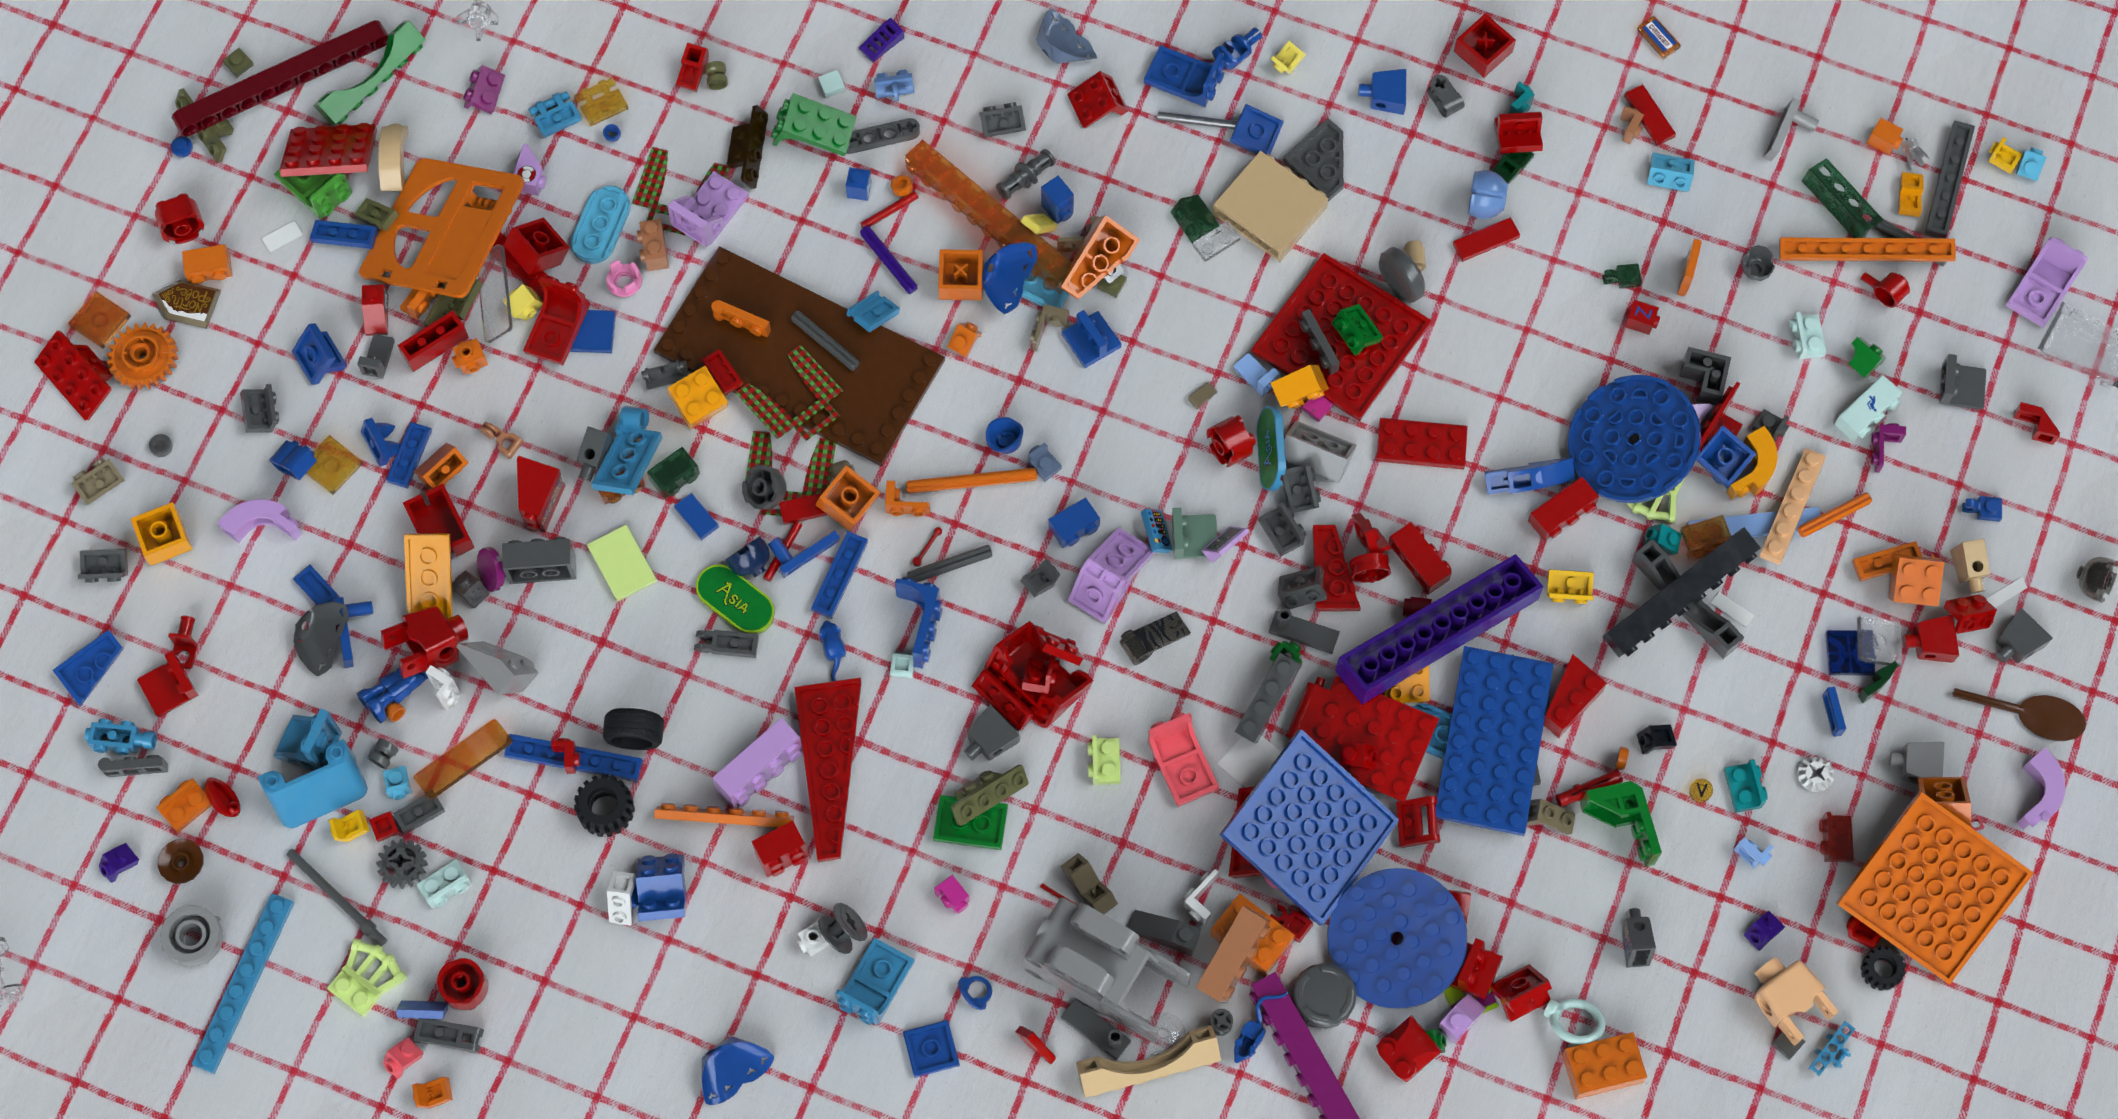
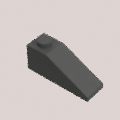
M1135 910L1128 927L1138 934L1139 937L1191 957L1201 932L1200 928L1182 921Z

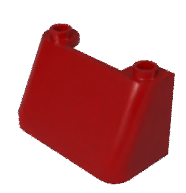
M1028 621L994 646L984 669L987 668L1035 713L1031 719L1037 725L1047 728L1091 687L1094 680L1082 670H1076L1070 675L1059 664L1055 686H1050L1049 694L1022 690V682L1028 659L1041 658L1050 661L1051 658L1048 653L1041 651L1032 639L1031 632L1035 625Z

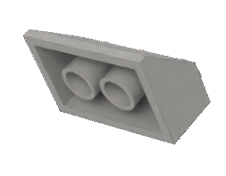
M1295 421L1284 439L1286 464L1297 466L1309 464L1315 473L1322 475L1331 482H1340L1357 446L1299 421Z

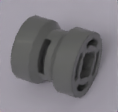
M379 738L375 750L371 751L367 758L375 765L387 769L390 765L391 757L395 756L399 749L387 740Z

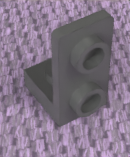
M377 334L373 335L367 357L360 356L357 363L362 375L384 378L395 343L394 338Z

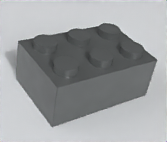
M555 537L553 540L536 538L530 542L512 540L502 544L503 571L509 584L576 579V554L570 538Z

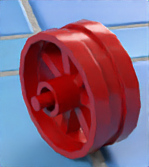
M1366 553L1352 558L1349 561L1351 579L1360 583H1374L1375 581L1387 578L1391 574L1388 555L1384 553Z

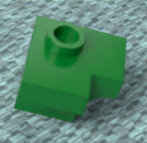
M1856 337L1851 343L1855 348V355L1848 364L1864 378H1868L1887 359L1877 345L1874 343L1872 345L1868 344L1861 337Z

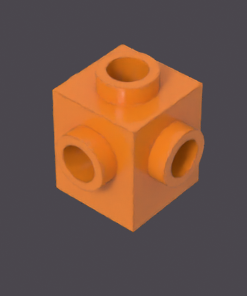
M477 338L460 342L456 347H453L455 356L452 357L456 369L461 368L464 375L475 373L480 368L488 365Z

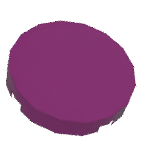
M492 547L482 548L477 556L479 577L489 592L499 591L500 587L504 584L505 578L503 563L501 561L498 562L497 559L499 553Z

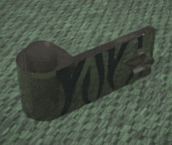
M1176 611L1133 631L1130 629L1124 632L1119 643L1132 663L1138 665L1147 660L1154 651L1190 635L1191 632Z

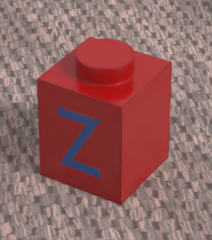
M1634 299L1625 327L1650 335L1652 328L1656 329L1660 320V316H1657L1659 307Z

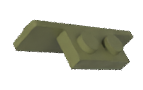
M184 88L179 89L175 100L178 109L194 103ZM226 119L197 133L198 138L204 143L210 155L214 157L217 163L223 161L226 153V147L220 140V137L232 135L234 128Z
M476 279L469 293L463 298L439 294L424 321V325L426 327L451 311H454L460 320H464L483 284Z
M1018 764L1004 774L990 770L982 772L979 775L980 777L974 781L964 783L962 788L955 791L959 801L954 803L951 808L957 825L962 826L1026 787L1029 783L1023 765Z

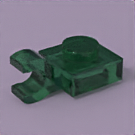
M1638 264L1617 265L1616 271L1612 269L1605 270V275H1602L1603 284L1618 283L1619 289L1640 287L1642 284Z

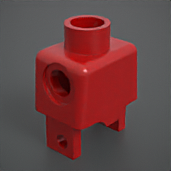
M431 606L403 615L402 623L381 630V641L384 650L405 642L412 652V655L400 659V672L403 679L422 671L426 673L430 665L438 669L439 667L445 668L456 663L459 660V650L456 646L469 637L467 627L460 615L446 619L437 606Z

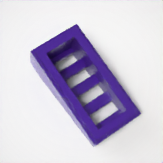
M889 18L859 47V50L873 63L904 39V31L892 18ZM885 35L888 40L886 41L882 36ZM877 40L882 44L881 47L876 43ZM870 46H872L876 50L875 53H873L872 50L869 48Z

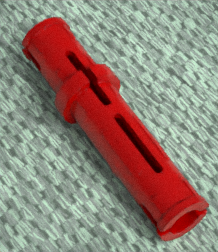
M1615 769L1581 785L1575 784L1572 789L1556 794L1555 799L1558 806L1563 808L1576 801L1581 802L1587 790L1622 783L1623 778L1620 771Z

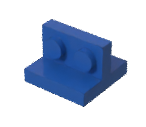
M1082 310L1076 315V324L1062 331L1063 338L1084 368L1108 356L1122 346L1099 311L1088 316Z
M316 323L308 324L292 349V353L311 385L319 384L326 373L342 371L347 366L328 332H321Z

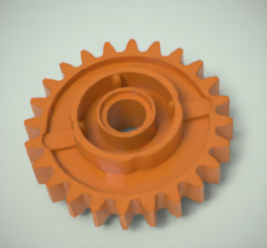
M146 322L143 323L141 328L136 323L133 330L127 326L126 333L119 331L120 338H113L115 345L108 346L112 352L106 354L110 359L107 361L108 366L111 367L109 370L114 375L116 381H120L123 386L128 384L130 389L137 385L139 390H142L144 385L151 389L152 383L159 386L160 379L166 382L165 375L173 374L170 368H176L177 365L174 361L179 359L176 354L178 352V348L175 345L176 342L171 338L168 331L165 332L163 327L157 329L154 323L148 327ZM147 354L144 358L139 359L141 355Z

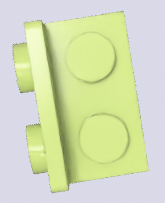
M1092 735V742H1088V756H1092L1093 764H1088V777H1093V785L1120 784L1119 738H1097V735Z

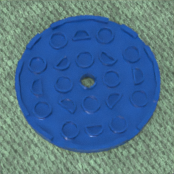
M1647 375L1620 377L1614 379V382L1594 390L1587 397L1588 399L1581 408L1577 409L1568 434L1569 456L1573 458V465L1577 475L1580 478L1583 477L1593 490L1603 498L1621 503H1640L1658 498L1680 484L1688 475L1697 459L1701 445V427L1698 415L1687 396L1666 380ZM1631 435H1640V439L1637 443H1634L1633 445L1629 443V437Z
M1384 869L1361 878L1342 895L1330 919L1328 949L1332 964L1346 971L1354 981L1357 996L1380 1007L1407 1009L1423 1005L1435 999L1454 982L1466 957L1467 925L1458 902L1440 882L1424 873L1411 869ZM1394 932H1401L1404 936L1403 942L1399 945L1392 943L1391 938Z

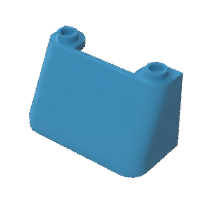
M344 739L331 744L327 748L326 758L329 763L328 765L287 783L277 771H269L257 776L269 802L285 827L296 828L360 800L366 795L368 790L366 781L354 753Z

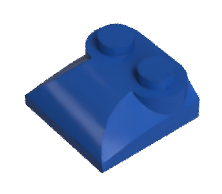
M1722 425L1700 451L1696 461L1712 475L1716 483L1728 488L1756 453Z

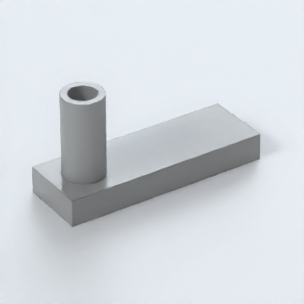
M1793 98L1785 107L1764 155L1765 159L1772 161L1779 153L1792 121L1811 131L1816 129L1819 120L1798 110L1801 101Z

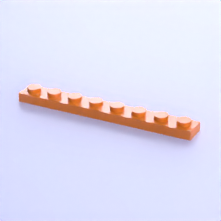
M1780 237L1779 261L1954 262L1956 260L1955 239Z

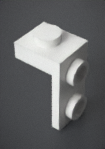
M1216 869L1212 873L1206 872L1199 881L1201 884L1196 889L1191 888L1184 896V908L1189 912L1188 916L1196 923L1200 921L1205 925L1211 918V912L1199 903L1197 899L1218 878L1219 872Z

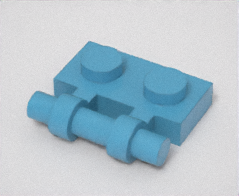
M567 91L561 94L556 93L552 95V98L544 102H536L535 106L528 108L531 116L540 114L534 117V121L543 138L582 121L573 101L564 103V101L570 99ZM557 105L556 108L546 111L547 109Z

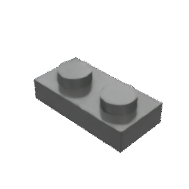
M431 791L394 812L393 815L403 833L407 834L441 815L445 810L435 792Z

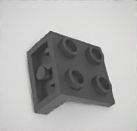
M1948 354L1942 363L1939 404L1982 410L1985 401L1986 369L1960 365L1957 363V355Z

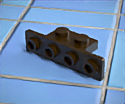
M758 105L752 106L750 124L732 128L726 164L730 168L743 166L741 181L751 189L757 187L768 122V113Z

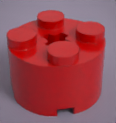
M179 194L177 197L160 201L155 205V218L161 236L166 242L173 240L176 244L187 243L196 239L201 229L202 231L204 230V223L195 200L189 198L188 194Z
M1239 415L1231 416L1207 429V439L1211 437L1212 444L1209 445L1211 451L1222 465L1226 463V467H1230L1253 454V445L1256 444V440L1252 433L1247 432L1244 422Z
M459 958L458 960L446 963L439 971L437 977L438 990L446 1003L457 1010H473L485 999L488 992V980L482 969L474 961L467 958ZM465 981H466L467 984H466L465 986H462V987L460 988V987H459V984H460V983L464 984Z

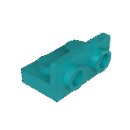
M1749 760L1747 764L1725 767L1724 774L1735 813L1762 808L1768 796L1766 788L1761 785L1762 773L1760 766L1756 765L1755 760Z

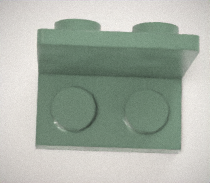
M1172 508L1174 559L1207 558L1202 553V549L1217 537L1215 514L1182 515L1181 508Z

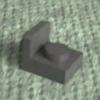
M1763 409L1752 430L1756 431L1765 426L1774 441H1776L1778 436L1783 437L1788 430L1789 425L1786 423L1789 417L1785 415L1781 419Z

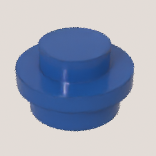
M177 137L171 143V150L176 156L187 157L192 152L193 144L187 137Z

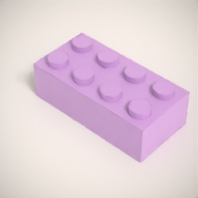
M780 718L712 777L716 791L732 808L745 806L752 794L756 791H762L767 786V781L773 776L778 777L790 761L793 763L801 756L803 749L800 737Z

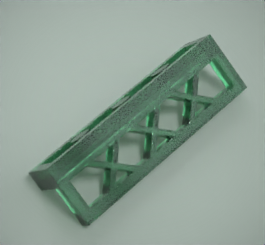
M1827 158L1810 168L1802 179L1804 185L1853 238H1865L1871 229L1881 224L1884 220ZM1825 167L1830 172V176L1823 175L1820 169ZM1834 183L1842 185L1844 192L1837 190L1834 187ZM1849 199L1856 200L1859 207L1852 206L1849 203ZM1863 214L1869 215L1874 221L1869 224L1863 218Z

